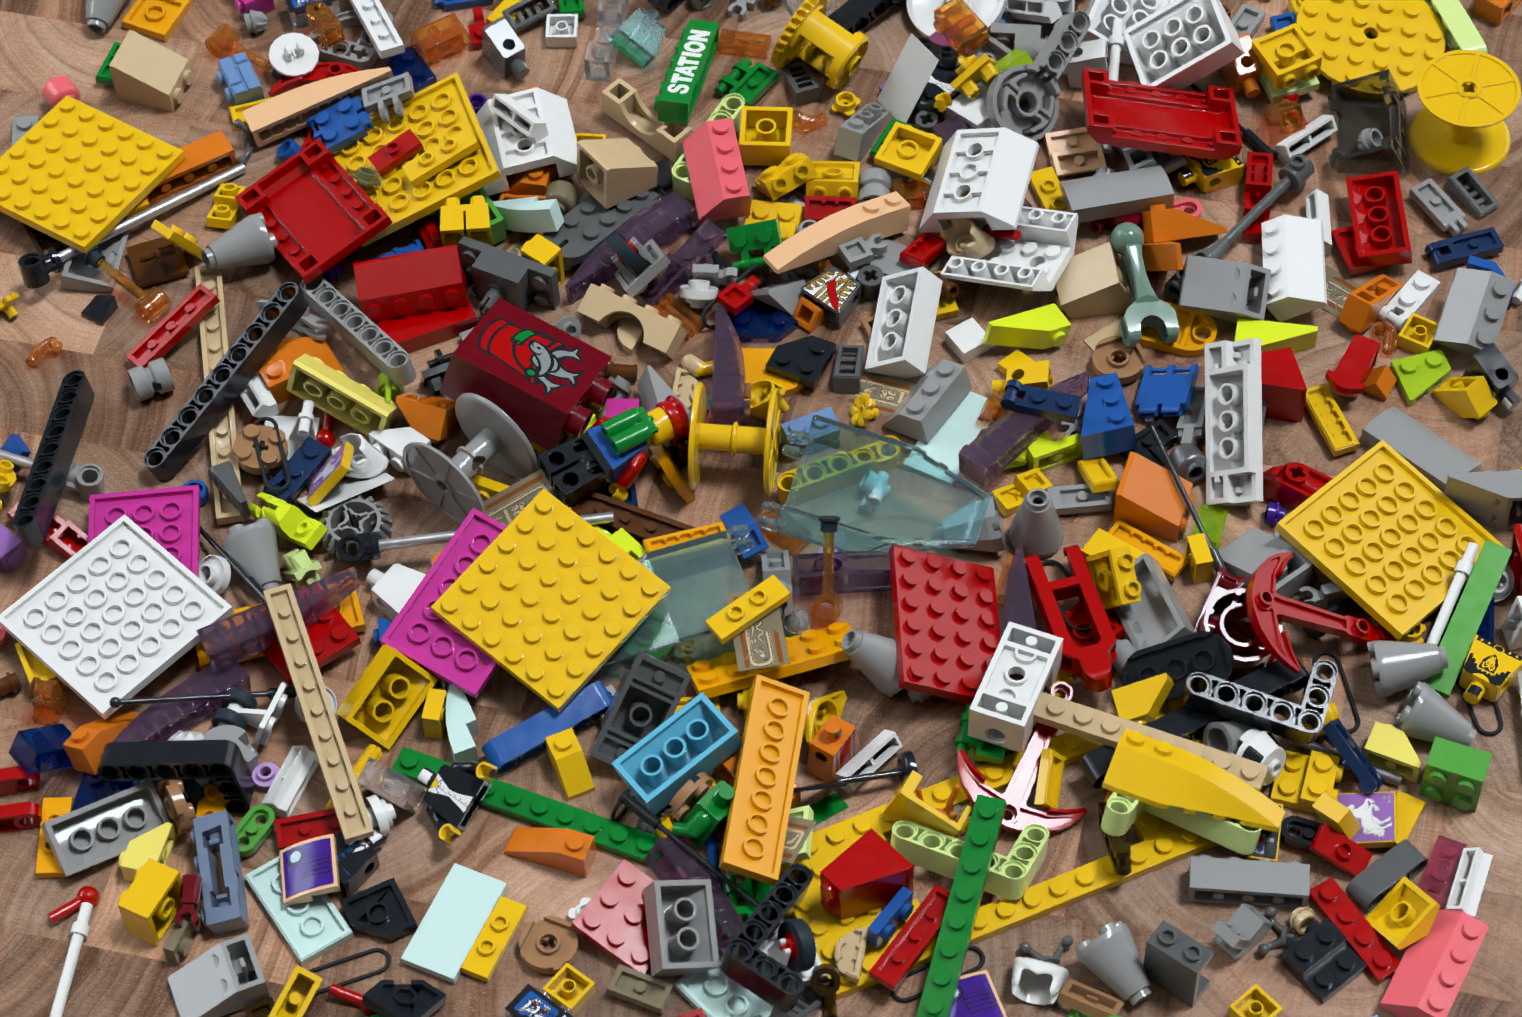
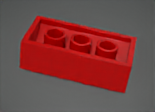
M457 244L353 263L361 312L372 322L468 305V287Z

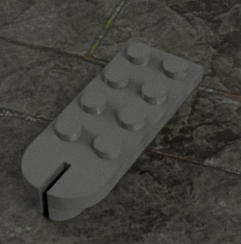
M649 189L608 209H605L590 195L563 216L564 223L557 232H545L542 237L562 249L564 272H568L577 264L588 260L608 244L607 238L613 232H623L658 204L659 194Z

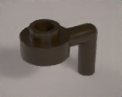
M820 964L811 972V987L814 992L823 996L825 1016L838 1017L834 993L838 991L841 985L840 973L831 964ZM822 974H829L831 978L828 981H822L820 976Z

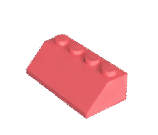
M726 118L706 121L682 142L699 223L750 216V194L733 119Z
M1439 909L1428 936L1407 946L1379 1006L1399 1017H1447L1490 926L1463 911Z

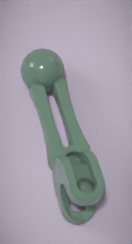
M1121 223L1112 231L1110 241L1113 249L1121 255L1120 261L1125 270L1129 285L1130 306L1127 308L1119 325L1123 343L1126 347L1137 346L1142 335V327L1155 329L1164 343H1175L1179 335L1176 311L1171 305L1158 299L1151 287L1142 257L1143 231L1134 223Z

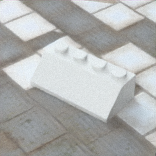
M1282 215L1261 223L1263 268L1271 270L1266 303L1267 309L1279 322L1327 306L1322 221Z
M922 266L882 277L865 364L866 371L903 379L926 374L943 281Z

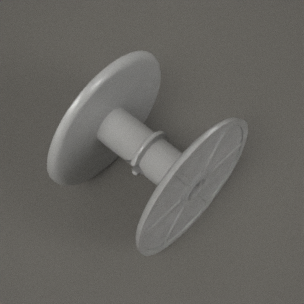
M473 393L461 394L455 403L458 422L470 442L465 447H458L457 454L452 459L438 449L422 442H411L403 449L405 467L418 489L438 510L459 524L463 523L472 508L485 514L482 498L470 479L475 474H482L486 463L490 462L501 471L517 478H525L537 471L538 467L535 452L518 425L494 403ZM478 462L480 466L473 471L472 463Z

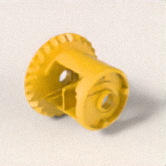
M805 0L781 33L771 55V64L781 68L788 65L796 57H799L829 78L826 82L828 87L833 90L838 89L852 76L863 60L869 47V37L861 31L851 34L825 16L830 0Z

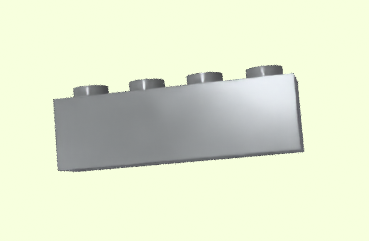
M1209 855L1191 856L1188 902L1241 905L1244 903L1258 907L1273 906L1286 909L1308 906L1310 896V864H1302L1297 861H1289L1287 863L1272 862L1268 859H1259L1257 861L1242 860L1238 857H1229L1227 859L1213 858Z

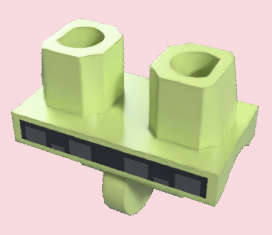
M294 549L282 556L288 568L283 574L286 580L295 581L299 590L313 582L318 586L320 585V577L314 570H319L322 567L318 560H310L305 549L300 551L299 549Z

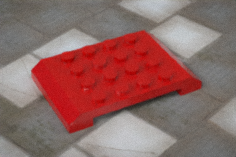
M1083 67L1081 82L1087 134L1097 143L1113 145L1119 148L1141 149L1146 152L1157 151L1170 155H1186L1197 159L1208 158L1225 161L1240 154L1242 141L1233 88L1208 85L1206 93L1142 85L1109 80L1108 71Z
M318 138L235 196L236 201L247 216L259 212L263 215L268 233H273L277 240L278 247L275 249L305 284L310 283L393 223L386 212L377 203L375 204L354 179L350 177Z

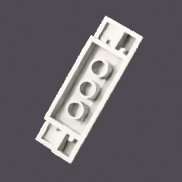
M1250 338L1234 342L1224 340L1204 344L1207 461L1206 505L1249 506L1251 503L1263 502L1261 339Z

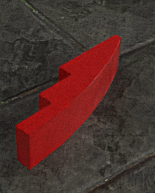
M1247 152L1243 217L1272 189L1273 153ZM1270 206L1242 233L1241 241L1262 243L1261 223L1269 220Z
M19 501L7 512V517L12 521ZM54 513L47 537L42 544L68 560L88 544V535L69 519L64 521Z

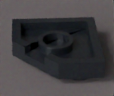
M811 335L778 345L766 364V372L815 389L836 352V343Z
M394 877L339 901L352 930L392 941L418 929L417 923Z
M381 980L363 995L362 1004L382 1017H430L445 1004L447 994L424 980H411L410 984H394V980Z

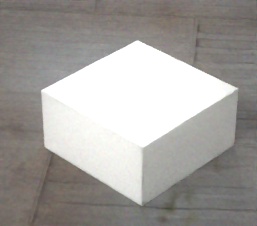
M547 14L545 35L547 48H578V14Z
M973 317L945 332V343L963 363L991 349V345L983 342L985 331Z

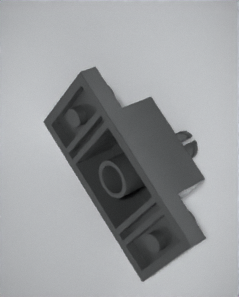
M463 236L459 241L462 267L467 278L474 281L476 299L481 301L477 306L480 313L485 315L486 311L491 308L499 297L524 311L528 309L532 301L542 307L556 310L560 304L557 269Z
M639 650L629 672L624 673L601 721V730L589 754L612 765L613 761L674 714L692 675Z

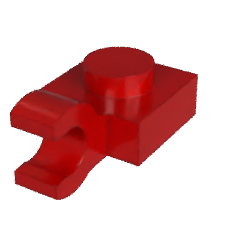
M482 6L472 8L474 25H468L472 51L482 49V27L491 23H485Z
M752 275L742 285L734 281L716 295V302L736 316L754 302V295L750 291L759 289L756 286L761 283V280Z

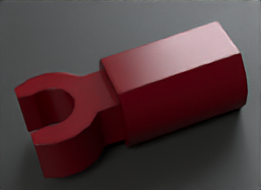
M184 874L182 876L179 900L181 909L177 911L175 916L178 927H182V921L187 916L192 917L191 923L193 928H197L200 919L196 912V909L199 908L202 877L199 875Z

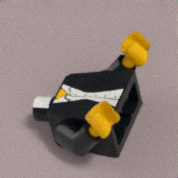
M961 65L950 69L935 67L915 105L918 112L924 110L934 112L938 116L939 122L943 120L947 106H951L953 104L952 100L962 94L950 84L959 76L955 70Z
M475 760L455 761L451 766L443 764L438 773L427 767L420 772L417 782L428 788L423 796V800L428 804L426 808L428 816L434 828L439 832V838L450 846L453 845L450 840L452 835L456 833L460 836L461 831L459 830L465 831L490 789L493 779L489 778V773L492 769L497 770L496 766Z

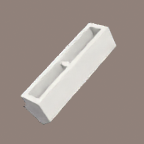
M1006 0L1004 10L1010 12L1013 19L1050 24L1063 16L1057 2L1045 0Z
M494 94L490 109L536 143L549 135L546 123L507 94ZM509 108L511 111L514 112L513 116L508 114L505 110ZM525 121L528 122L531 125L530 129L522 123Z
M1323 114L1276 144L1277 158L1286 165L1293 155L1303 154L1338 130L1334 117ZM1321 128L1324 130L1314 138H1311V135ZM1299 142L1303 143V145L1290 152V148Z
M1315 189L1305 197L1307 218L1322 221L1325 256H1330L1332 236L1329 197L1326 193Z
M257 372L241 391L240 396L253 416L257 418L275 416L279 414L277 403Z
M884 729L835 773V781L838 778L853 775L863 765L867 767L858 775L874 773L903 746L896 732ZM887 744L889 747L874 760L872 757ZM862 782L847 784V786L841 788L849 794Z
M305 745L292 746L261 804L271 807L275 816L285 818L292 815L319 765L316 752L310 751Z
M1480 847L1463 849L1446 910L1463 911L1475 918L1493 855L1484 853Z

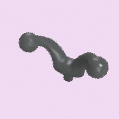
M236 119L234 127L244 132V146L246 148L243 156L237 158V164L243 163L245 165L246 160L253 151L254 138L243 121Z
M811 266L805 273L801 274L788 270L780 273V277L786 281H799L809 276H815L817 269Z
M1269 906L1266 909V915L1269 921L1273 923L1272 927L1281 935L1278 939L1268 944H1260L1258 952L1261 955L1268 954L1270 949L1284 946L1288 940L1295 937V934H1289V927L1282 926L1276 921L1277 909L1273 906Z
M1070 935L1064 936L1061 944L1052 956L1044 957L1025 941L1020 944L1019 949L1022 953H1029L1036 960L1058 965L1064 949L1073 944V938Z

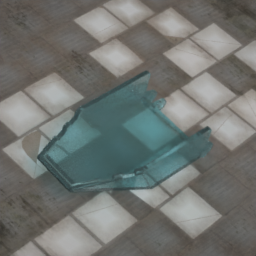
M814 415L809 433L793 430L789 431L786 436L790 442L806 445L805 449L784 445L781 450L785 456L801 459L785 505L765 501L762 504L761 508L763 511L779 516V519L760 515L756 521L760 527L770 532L785 534L822 547H833L838 552L854 557L889 554V549L893 545L905 546L921 551L975 547L991 496L964 477L960 478L955 475L942 462L938 463L933 460L920 447L826 417ZM826 515L839 516L840 521L837 523V532H821V521H818V517Z
M734 525L725 531L647 552L637 560L639 563L671 586V592L589 681H602V678H619V681H621L624 673L629 672L639 650L684 671H687V665H691L697 660H709L720 657L726 652H735L733 638L722 644L706 627L705 620L727 606L725 594L750 590L736 556L751 551L755 547L753 539H746L750 534L748 526Z

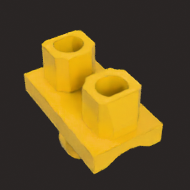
M985 53L979 59L975 54L969 59L961 55L958 58L961 66L955 70L959 76L950 84L955 90L973 100L981 92L976 82L982 77L986 83L991 84L993 79L999 74L995 68L997 63Z

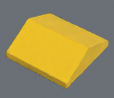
M1403 876L1366 916V920L1376 931L1401 950L1428 936L1440 905Z

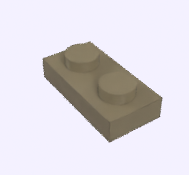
M200 904L199 908L196 909L200 919L197 928H193L191 923L192 917L190 916L183 919L182 927H178L175 923L163 947L167 962L179 965L182 957L188 955L192 944L191 939L194 933L198 932L203 925Z
M621 964L618 965L607 987V994L661 1015L674 992V984Z

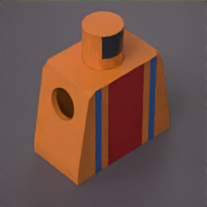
M831 715L809 745L807 773L824 782L835 781V773L850 761L860 747L857 728L841 718Z

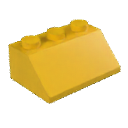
M383 644L335 714L390 750L426 698L428 689L433 688L438 679L395 648Z

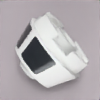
M1252 728L1239 738L1243 743L1236 755L1269 766L1263 785H1268L1281 773L1286 761V751L1269 731H1259L1256 728Z

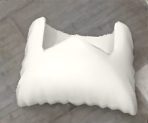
M349 433L339 437L342 445L348 441L354 446L350 469L345 476L360 479L372 478L387 469L388 458L377 451L361 434ZM341 446L337 447L336 449L332 448V456L339 450Z
M1015 957L1011 979L1012 994L1020 1000L1031 1004H1053L1063 984L1069 977L1068 969L1055 963L1029 957Z

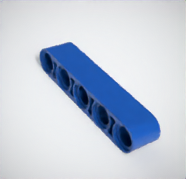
M602 681L594 682L581 689L560 713L550 706L489 740L482 746L481 750L489 763L497 767V770L494 769L496 774L503 773L545 750V737L572 728L575 733L600 718V714L606 713L612 697Z

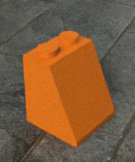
M1130 451L1115 496L1113 525L1120 519L1147 535L1177 542L1180 532H1186L1189 517L1186 514L1189 509L1171 472L1147 458ZM1179 476L1194 507L1196 495H1192L1193 483Z

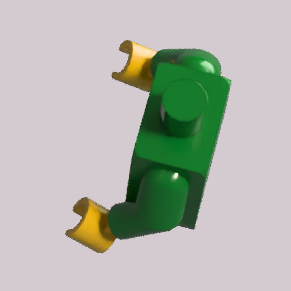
M713 779V788L696 803L683 822H676L673 825L670 817L665 816L660 818L662 825L677 837L689 838L700 849L727 823L730 803L735 792L733 789L734 785L727 784L723 780L716 784ZM656 829L661 838L668 837L659 829Z

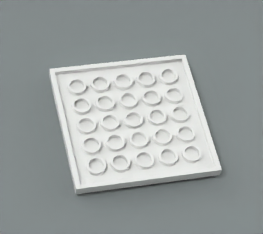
M124 514L0 614V626L105 720L122 706L112 708L109 704L112 697L131 699L230 617L234 611L231 605Z

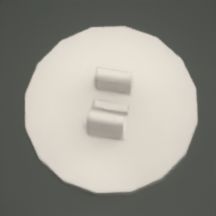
M283 34L275 39L270 46L269 60L271 66L278 73L286 77L296 78L305 76L313 71L318 64L319 51L317 45L310 37L304 34Z

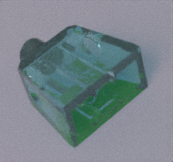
M638 8L608 37L607 41L641 68L645 69L656 58L667 30L659 22L661 14L657 10L649 9L646 12L642 8Z

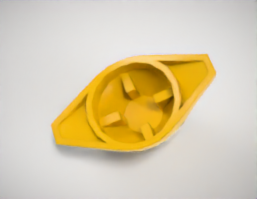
M760 379L732 388L726 395L748 414L767 421L771 393L775 388H779L781 413L789 409V405L783 398L787 391L786 387L772 379Z
M844 690L821 697H814L808 701L803 738L806 739L808 746L831 715L841 718L847 700Z

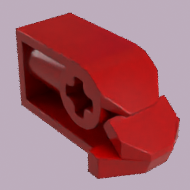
M1356 333L1336 370L1328 369L1325 379L1329 383V388L1335 393L1347 397L1357 398L1359 394H1362L1365 390L1364 383L1376 365L1381 343Z
M1290 462L1283 466H1273L1263 472V498L1267 502L1273 499L1295 509L1333 478L1299 462Z

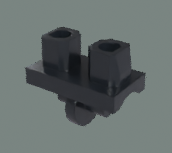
M440 349L434 351L435 359L427 361L429 369L421 371L423 387L428 386L433 396L441 394L440 389L452 353L443 355Z

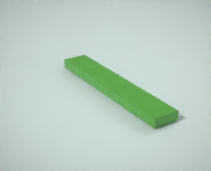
M1486 540L1439 645L1445 646L1449 668L1442 669L1441 673L1424 680L1437 693L1446 698L1450 696L1512 553L1511 549Z

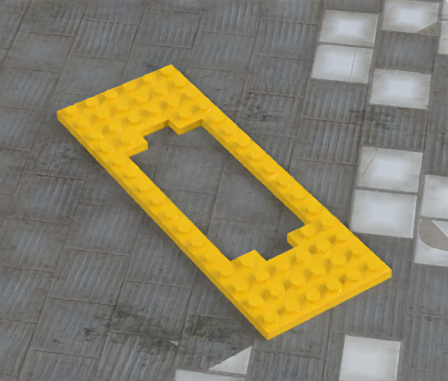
M1182 698L1163 703L1155 720L1186 705ZM1066 732L1051 738L1047 749H1052L1065 758L1064 766L1079 761L1085 754L1104 744ZM1203 738L1196 741L1197 743L1204 745ZM1015 752L1005 756L1003 765L987 763L977 767L986 777L984 784L997 792L1006 790L1023 753ZM958 775L921 790L923 801L933 808L944 809L955 785H959L960 789L950 812L953 811L956 805L963 806L970 802L960 784ZM888 803L813 832L811 859L793 863L807 866L813 874V879L804 899L792 914L794 918H801L809 925L817 944L816 952L822 964H831L836 967L835 946L839 938L855 931L857 927H869L886 907H880L841 920L834 913H828L821 905L820 872L871 828L886 841L885 837L891 835L892 827L896 823L882 814ZM1143 810L1132 824L1141 842L1131 846V856L1128 859L1131 861L1132 871L1129 875L1119 876L1115 874L1108 855L1027 888L1024 895L1017 900L1001 898L979 907L969 945L996 936L1219 844ZM792 864L781 865L779 879ZM917 898L913 899L912 905L914 909L911 915L905 921L901 920L897 924L896 931L888 942L883 941L878 948L867 943L859 984L848 981L840 974L841 985L838 991L834 993L836 1000L878 984L877 981L869 977V971L919 907L920 903ZM939 934L912 969L932 961ZM827 974L828 976L826 978V981L830 980L831 978L829 974Z

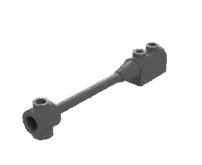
M1302 154L1293 155L1290 161L1278 172L1280 182L1223 238L1218 239L1204 249L1194 252L1193 256L1222 259L1229 246L1287 188L1291 191H1301L1304 189L1306 180L1315 172V167L1311 160ZM1185 264L1183 265V270H1176V273L1164 286V297L1176 305H1179L1180 295L1176 291L1178 289L1181 293Z

